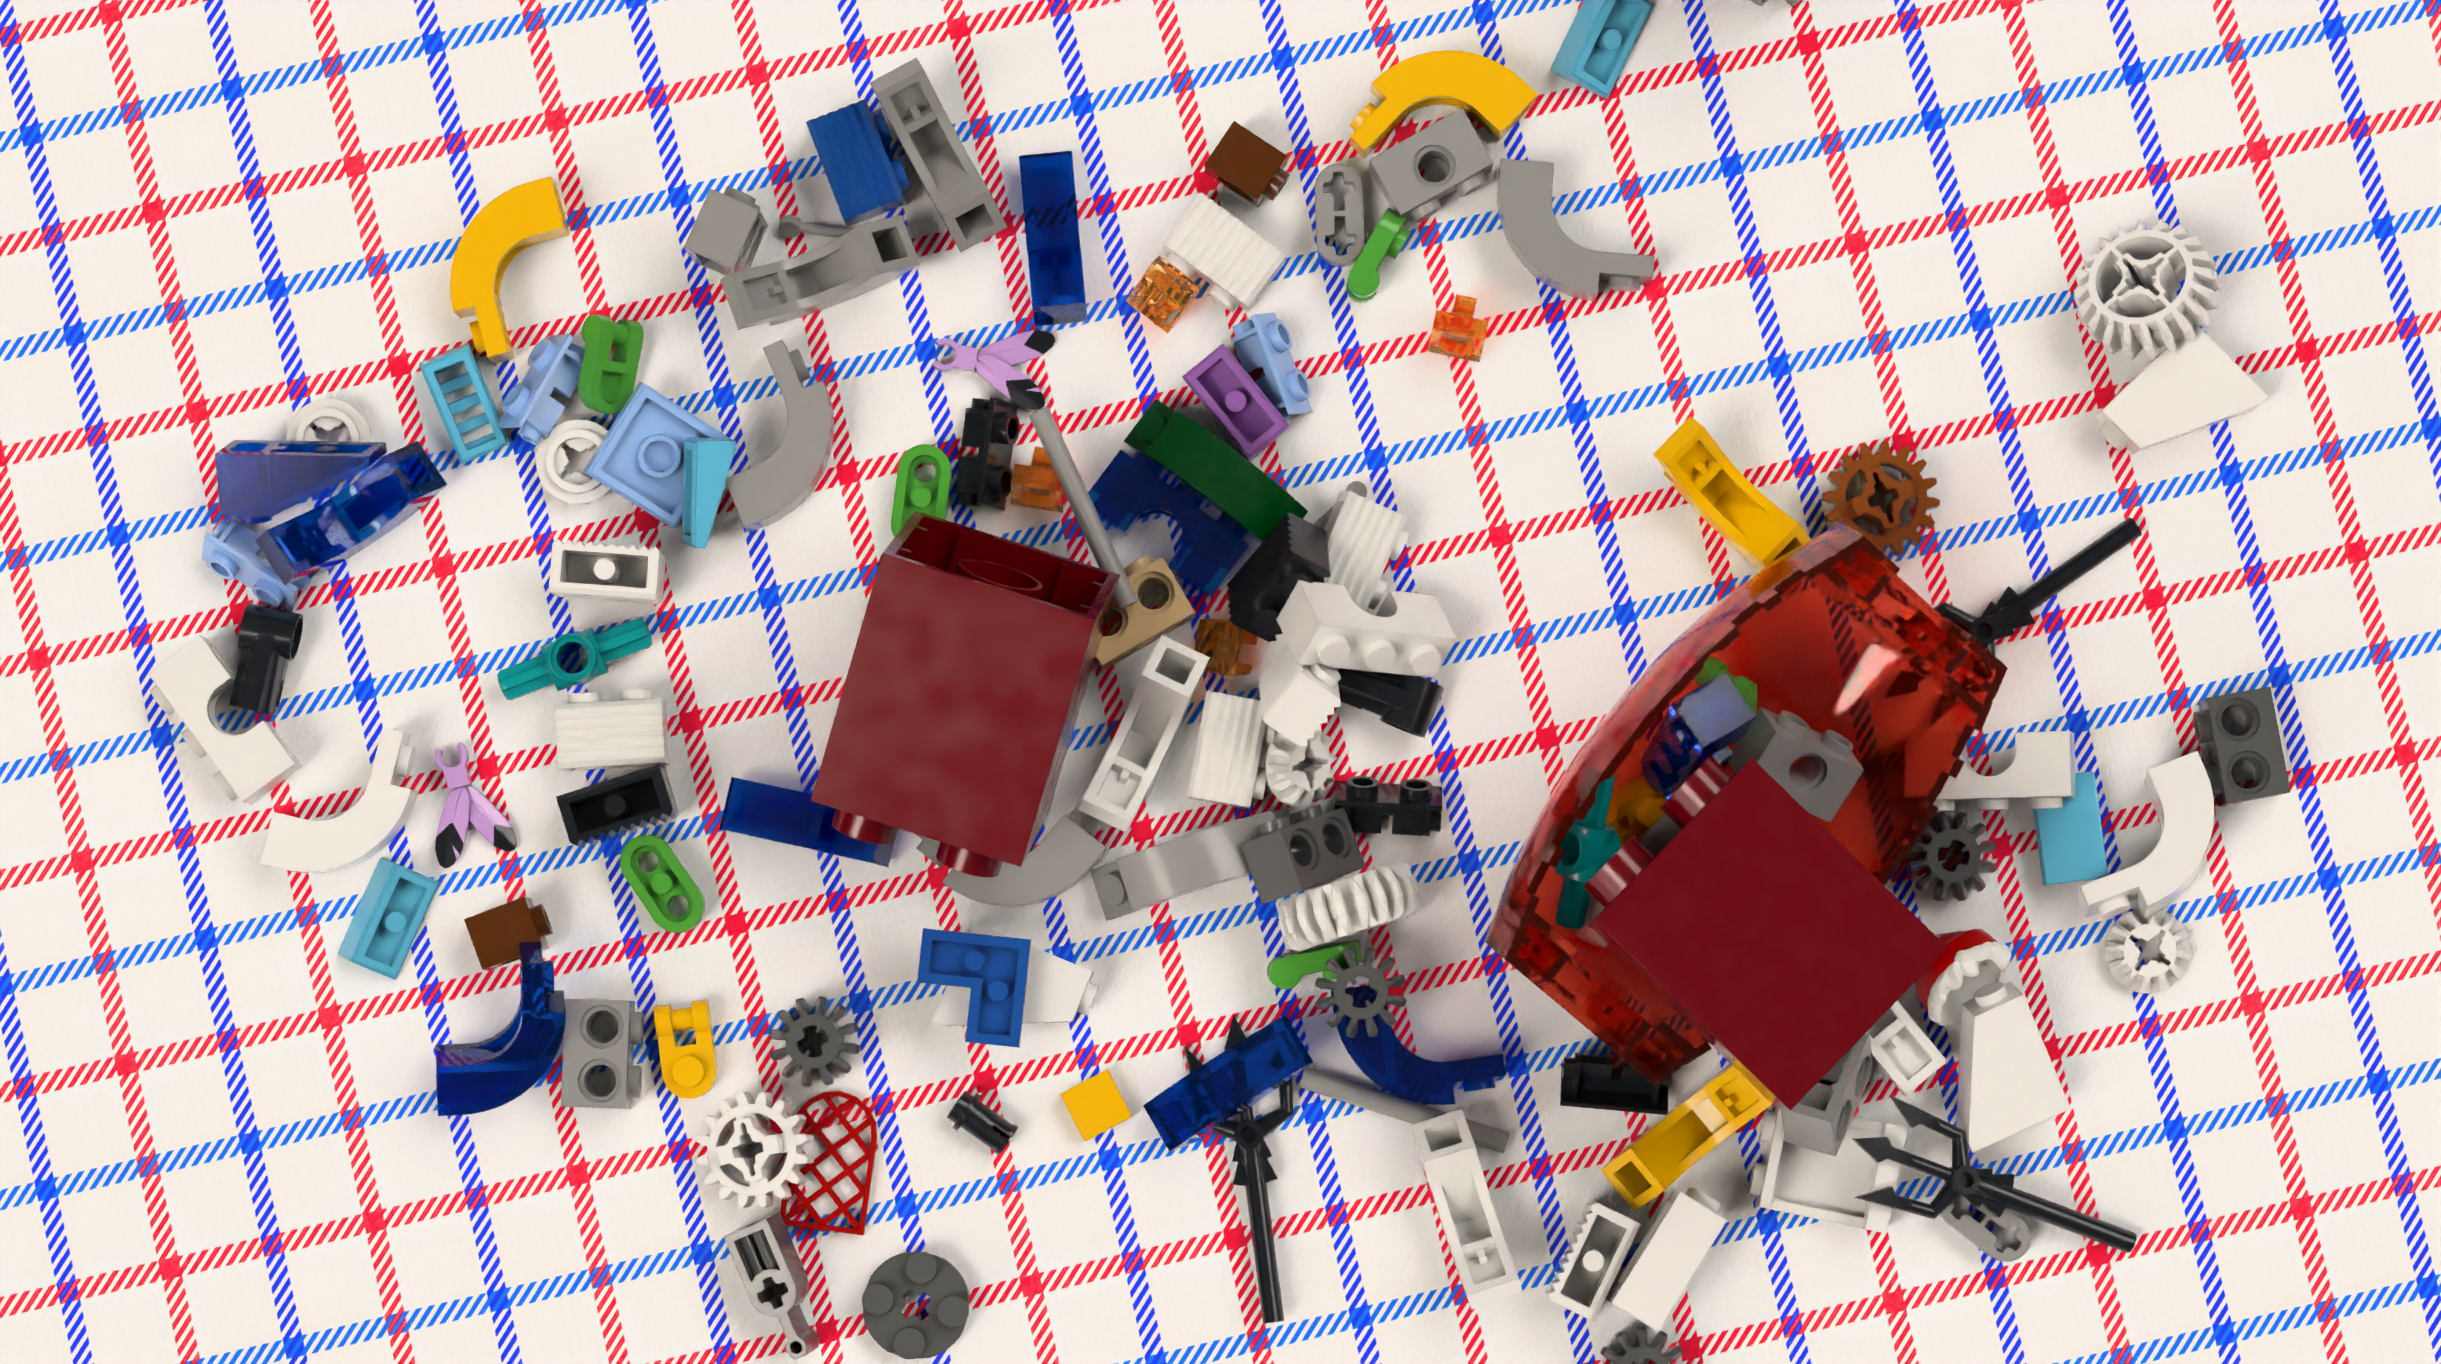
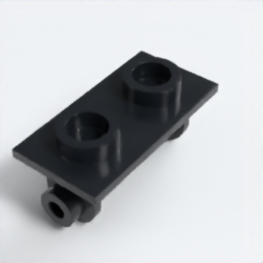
M990 397V400L972 398L971 408L965 409L961 446L979 448L978 457L960 456L955 493L960 494V505L980 507L981 504L996 510H1005L1006 497L1010 494L1013 485V474L1010 468L1012 449L1020 432V422L1017 416L1018 406Z
M1355 776L1347 779V781H1336L1334 810L1341 807L1345 808L1353 832L1381 834L1382 815H1393L1392 834L1429 837L1430 831L1440 832L1442 786H1432L1430 782L1421 779H1407L1400 784L1379 783L1378 780L1371 777Z
M1575 1052L1574 1058L1564 1057L1561 1066L1560 1106L1668 1115V1088L1671 1085L1672 1066H1662V1060L1624 1059L1623 1068L1617 1069L1613 1068L1612 1057L1581 1055V1053Z

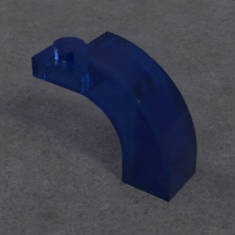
M416 441L382 456L368 471L343 491L316 508L266 530L255 542L284 585L306 575L311 579L352 557L393 530L427 504L447 486V483L420 443Z
M541 942L519 943V1006L511 1022L501 1032L489 1039L476 1043L435 1045L438 1116L475 1114L502 1106L531 1088L544 1075L553 1062L563 1039L566 1007L564 990L554 991L553 961H543Z
M1368 985L1345 988V994L1353 997L1352 1006L1357 1008H1365L1366 1000L1372 1004L1376 998V991L1369 989ZM1333 990L1330 991L1331 997H1333ZM1386 1003L1385 1006H1384V1009H1386V1010L1388 1011L1387 1003ZM1336 1004L1332 1005L1333 1014L1339 1010ZM1378 1014L1373 1016L1378 1029V1035L1374 1037H1369L1366 1031L1365 1020H1358V1029L1354 1038L1346 1036V1029L1350 1021L1349 1017L1344 1015L1336 1026L1346 1052L1361 1072L1385 1091L1412 1102L1430 1105L1455 1104L1454 1082L1462 1081L1464 1092L1496 1088L1494 1077L1506 1075L1503 1054L1446 1062L1421 1058L1403 1046L1396 1037L1392 1027L1385 1024Z

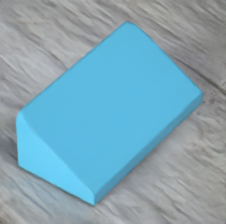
M1583 0L1550 71L1575 85L1608 99L1654 4L1648 0Z
M2092 771L2075 773L2076 798H2063V808L2033 809L2043 886L2095 880L2108 875L2096 779Z
M384 857L380 858L341 943L338 955L355 964L396 980L440 882Z

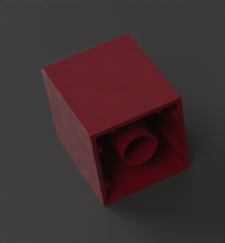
M914 511L882 553L811 801L835 808L832 826L839 832L857 840L874 844H892L895 842L898 829H902L940 841L936 854L938 861L951 869L965 874L988 878L996 877L999 875L1002 862L1021 867L1049 813L1120 575Z
M1710 756L1660 807L1681 828L1670 841L1654 856L1632 836L1583 886L1604 907L1588 926L1768 1101L1778 1109L1791 1111L1948 947L1753 758L1732 776L1718 761Z

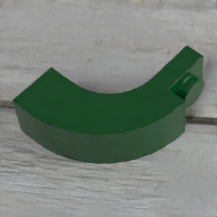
M1157 399L1153 401L1124 440L1135 452L1184 483L1220 511L1243 533L1260 544L1287 513H1292L1303 519L1309 512L1282 487L1229 445L1179 410L1175 412Z

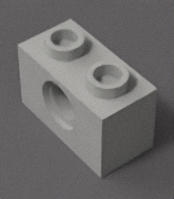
M1461 108L1369 159L1368 168L1391 209L1395 210L1400 217H1412L1414 223H1418L1442 209L1439 200L1458 191L1461 197H1465L1486 185L1489 181L1485 175L1492 171L1494 162L1465 111ZM1427 158H1438L1447 165L1449 174L1440 182H1428L1421 177L1418 166Z
M1762 707L1758 709L1746 733L1738 741L1727 759L1736 773L1753 758L1809 814L1830 823L1864 771L1852 753V743L1842 735L1832 730H1826L1824 734L1810 729V726L1803 719L1791 712L1782 711L1778 715ZM1804 756V758L1801 761H1799L1796 764H1793L1795 760Z

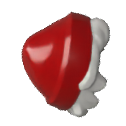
M1979 928L1937 934L1936 936L1948 949L1917 980L1916 995L1925 1010L1928 1011L1929 1019L1941 1026L1960 1025L1962 1003L1973 999L1974 993L1979 988L1990 983L2000 982V977L2005 974L2010 964V948L2003 943L1997 942L1990 934Z

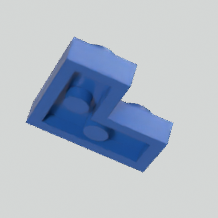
M923 928L917 982L971 988L965 1042L1020 1048L1031 940Z

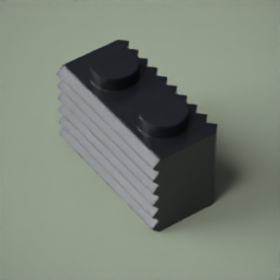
M1287 513L1227 584L1229 588L1227 593L1230 595L1227 598L1230 601L1228 604L1230 608L1228 613L1231 615L1229 620L1233 625L1268 642L1276 641V635L1282 634L1276 619L1298 580L1312 584L1313 582L1325 583L1324 578L1331 577L1326 530L1292 513Z
M659 764L556 796L569 841L581 848H585L587 843L595 845L597 840L605 842L607 836L615 839L617 833L625 836L628 830L636 832L638 826L646 829L648 823L656 826L658 820L666 823L668 817L676 819L679 814L666 769Z

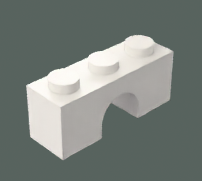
M1298 580L1276 619L1297 664L1314 666L1318 663L1332 668L1435 678L1457 640L1436 596L1429 594L1390 590L1377 614L1372 615L1362 610L1353 602L1345 585L1313 582L1312 584Z
M198 635L148 672V675L156 684L155 687L150 689V693L167 715L170 716L176 711L187 726V729L181 733L183 738L199 758L206 754L219 769L213 775V778L231 801L239 797L242 802L253 804L303 767L271 723L261 721L252 729L240 735H229L221 728L217 719V705L222 695L234 686L236 675L208 638Z
M2071 731L2015 732L2016 750L2014 760L2008 769L1995 776H1981L1973 770L1967 757V737L1962 734L1907 736L1909 801L1914 803L1922 802L1923 812L1955 811L1956 801H1976L1977 811L2009 810V800L2030 799L2031 809L2063 808V798H2076L2074 733Z

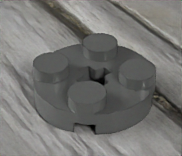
M904 1252L883 1262L870 1276L862 1296L863 1318L870 1335L887 1352L904 1359L930 1358L944 1352L959 1339L969 1316V1290L963 1276L951 1262L927 1252ZM912 1290L917 1296L922 1295L924 1292L929 1295L931 1301L925 1306L929 1315L925 1319L920 1320L916 1315L907 1318L904 1315L902 1309L907 1304L904 1298L906 1292Z

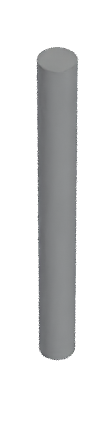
M1049 407L1035 411L1029 417L1099 568L1120 575L1113 598L1118 609L1121 610L1138 602V599Z
M1307 1067L1304 1069L1299 1088L1411 1124L1447 1113ZM1466 1119L1474 1144L1504 1153L1509 1132Z

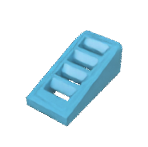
M469 343L419 363L461 464L510 444L505 429L497 426L500 421L499 414ZM465 363L468 370L467 373L439 383L436 374ZM469 384H474L476 393L448 404L445 394ZM482 403L485 410L484 413L456 424L453 417L454 414ZM488 423L491 424L493 433L464 444L461 434Z
M686 437V440H684L682 541L686 545L694 548H706L736 450L735 440L719 437Z

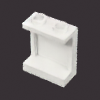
M1776 1107L1774 1111L1766 1109L1759 1134V1141L1767 1142L1764 1163L1754 1162L1748 1194L1757 1195L1755 1202L1757 1207L1887 1234L1892 1208L1854 1197L1892 1186L1895 1192L1900 1164L1889 1159L1879 1163L1875 1162L1852 1138L1888 1137L1893 1147L1903 1150L1908 1127L1853 1117L1835 1157L1785 1142L1781 1110Z

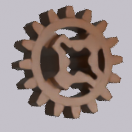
M1882 441L1877 454L1872 455L1869 447L1863 444L1858 447V461H1855L1847 454L1839 459L1842 468L1845 470L1843 474L1834 471L1828 474L1826 479L1835 485L1836 489L1835 491L1824 492L1822 494V501L1834 504L1835 510L1829 512L1824 519L1825 522L1839 521L1842 526L1834 537L1837 541L1845 539L1848 535L1855 539L1852 545L1853 553L1857 554L1866 544L1871 546L1873 559H1879L1884 551V546H1889L1896 557L1903 554L1902 540L1906 539L1910 544L1917 546L1922 541V538L1916 529L1918 527L1931 529L1934 526L1935 521L1925 513L1926 510L1935 509L1940 506V500L1934 497H1927V491L1937 484L1936 478L1922 479L1919 473L1927 464L1924 459L1917 461L1913 465L1907 462L1910 448L1904 446L1894 456L1890 454L1889 443ZM1883 466L1898 470L1908 480L1899 482L1885 475ZM1859 472L1862 488L1857 497L1845 501L1848 484L1852 477ZM1874 485L1878 487L1881 494L1890 493L1893 497V501L1886 507L1887 515L1883 513L1880 506L1870 507L1868 499L1875 494ZM1915 499L1914 514L1907 526L1902 529V521L1899 514L1905 503ZM1862 518L1876 525L1878 533L1881 535L1871 534L1862 530L1854 521Z

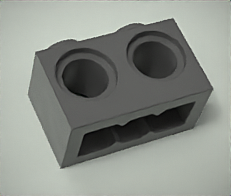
M2271 687L2209 697L2198 701L2200 711L2193 713L2194 729L2199 744L2206 743L2210 764H2205L2204 767L2211 783L2213 796L2216 795L2218 806L2290 793ZM2227 707L2238 708L2245 715L2246 728L2240 736L2229 734L2222 726V714ZM2238 759L2249 761L2256 770V781L2249 789L2239 787L2232 778V767Z
M1320 804L1290 814L1293 825H1291L1288 815L1257 826L1260 837L1241 843L1262 905L1366 867L1344 807L1327 813H1323Z

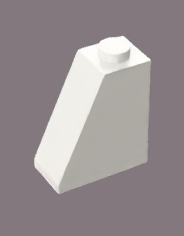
M2194 326V342L2188 341L2183 337L2176 341L2177 348L2175 354L2165 347L2155 357V360H2152L2095 417L2103 424L2098 430L2108 443L2118 451H2122L2126 447L2134 454L2251 412L2262 405L2269 396L2199 326Z
M973 922L969 933L1009 937ZM1031 946L1022 1024L1074 1022L1078 1012L1087 1016L1099 988L1098 985L1090 982L1094 972ZM946 986L932 1022L941 1026H967L971 988Z
M1994 982L1985 985L1974 993L1973 999L1962 1003L1956 1127L1965 1130L1967 1146L1972 1153L2071 1109L2025 996L2012 982L2006 984Z

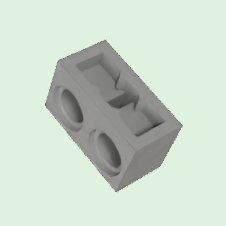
M728 186L724 194L713 189L709 190L684 246L694 263L725 276L750 268L768 227L766 220L760 212L761 207L755 204V198Z
M565 999L561 1107L631 1109L632 1098H640L642 1068L641 1066H633L634 1044H642L644 1014L643 1012H635V1001ZM604 1011L612 1013L618 1021L616 1036L606 1043L598 1041L591 1031L594 1017ZM600 1065L610 1067L616 1075L614 1090L604 1097L596 1095L589 1085L591 1072Z
M1864 1034L1791 1111L1780 1109L1785 1142L1836 1157L1873 1072L1870 1035Z

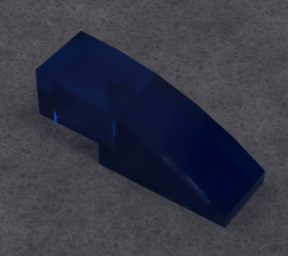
M1072 151L1019 156L1035 326L1088 321Z
M731 777L720 824L721 830L884 867L889 866L894 843L885 845L868 843L839 832L832 826L836 809L811 801L812 794Z
M1284 1016L1200 1066L1147 1102L1143 1107L1169 1152L1195 1143L1228 1118L1243 1113L1313 1063V1060L1288 1017Z

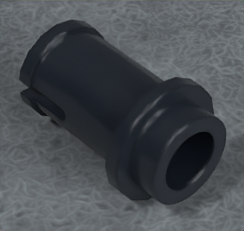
M964 1091L947 1115V1118L954 1122L952 1128L956 1131L960 1127L999 1155L1008 1144L1009 1138L1015 1134L1018 1126L1011 1124L979 1101L981 1095L978 1093L972 1096Z

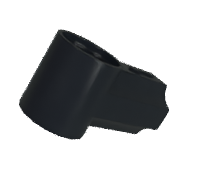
M252 603L247 605L239 630L238 648L242 651L229 705L277 716L288 663L294 660L303 630L302 614Z
M1339 668L1338 672L1341 679L1338 682L1341 702L1381 717L1380 721L1392 727L1425 738L1444 690L1442 686L1420 676Z

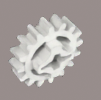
M740 1092L737 1096L738 1106L730 1100L720 1101L718 1105L722 1116L706 1115L704 1121L712 1131L710 1135L697 1136L696 1142L707 1146L708 1153L696 1159L697 1164L710 1165L712 1172L706 1176L704 1182L706 1185L721 1183L723 1186L720 1190L719 1198L722 1200H730L738 1193V1207H751L755 1196L760 1208L771 1207L773 1205V1193L781 1200L789 1199L792 1197L788 1183L804 1184L807 1180L803 1173L798 1170L800 1164L814 1162V1157L803 1153V1145L814 1141V1137L809 1134H800L798 1130L805 1122L806 1117L804 1114L789 1117L787 1114L792 1102L788 1099H780L772 1106L773 1098L770 1092H759L756 1102H754L750 1092ZM761 1114L775 1121L783 1133L777 1134L769 1129L766 1118H762ZM734 1124L735 1131L727 1144L724 1145L725 1137ZM755 1142H762L763 1152L756 1154L755 1157H749L747 1147L753 1146ZM787 1154L784 1166L777 1175L775 1168L783 1155ZM733 1165L743 1172L744 1181L749 1182V1185L739 1181L727 1166Z

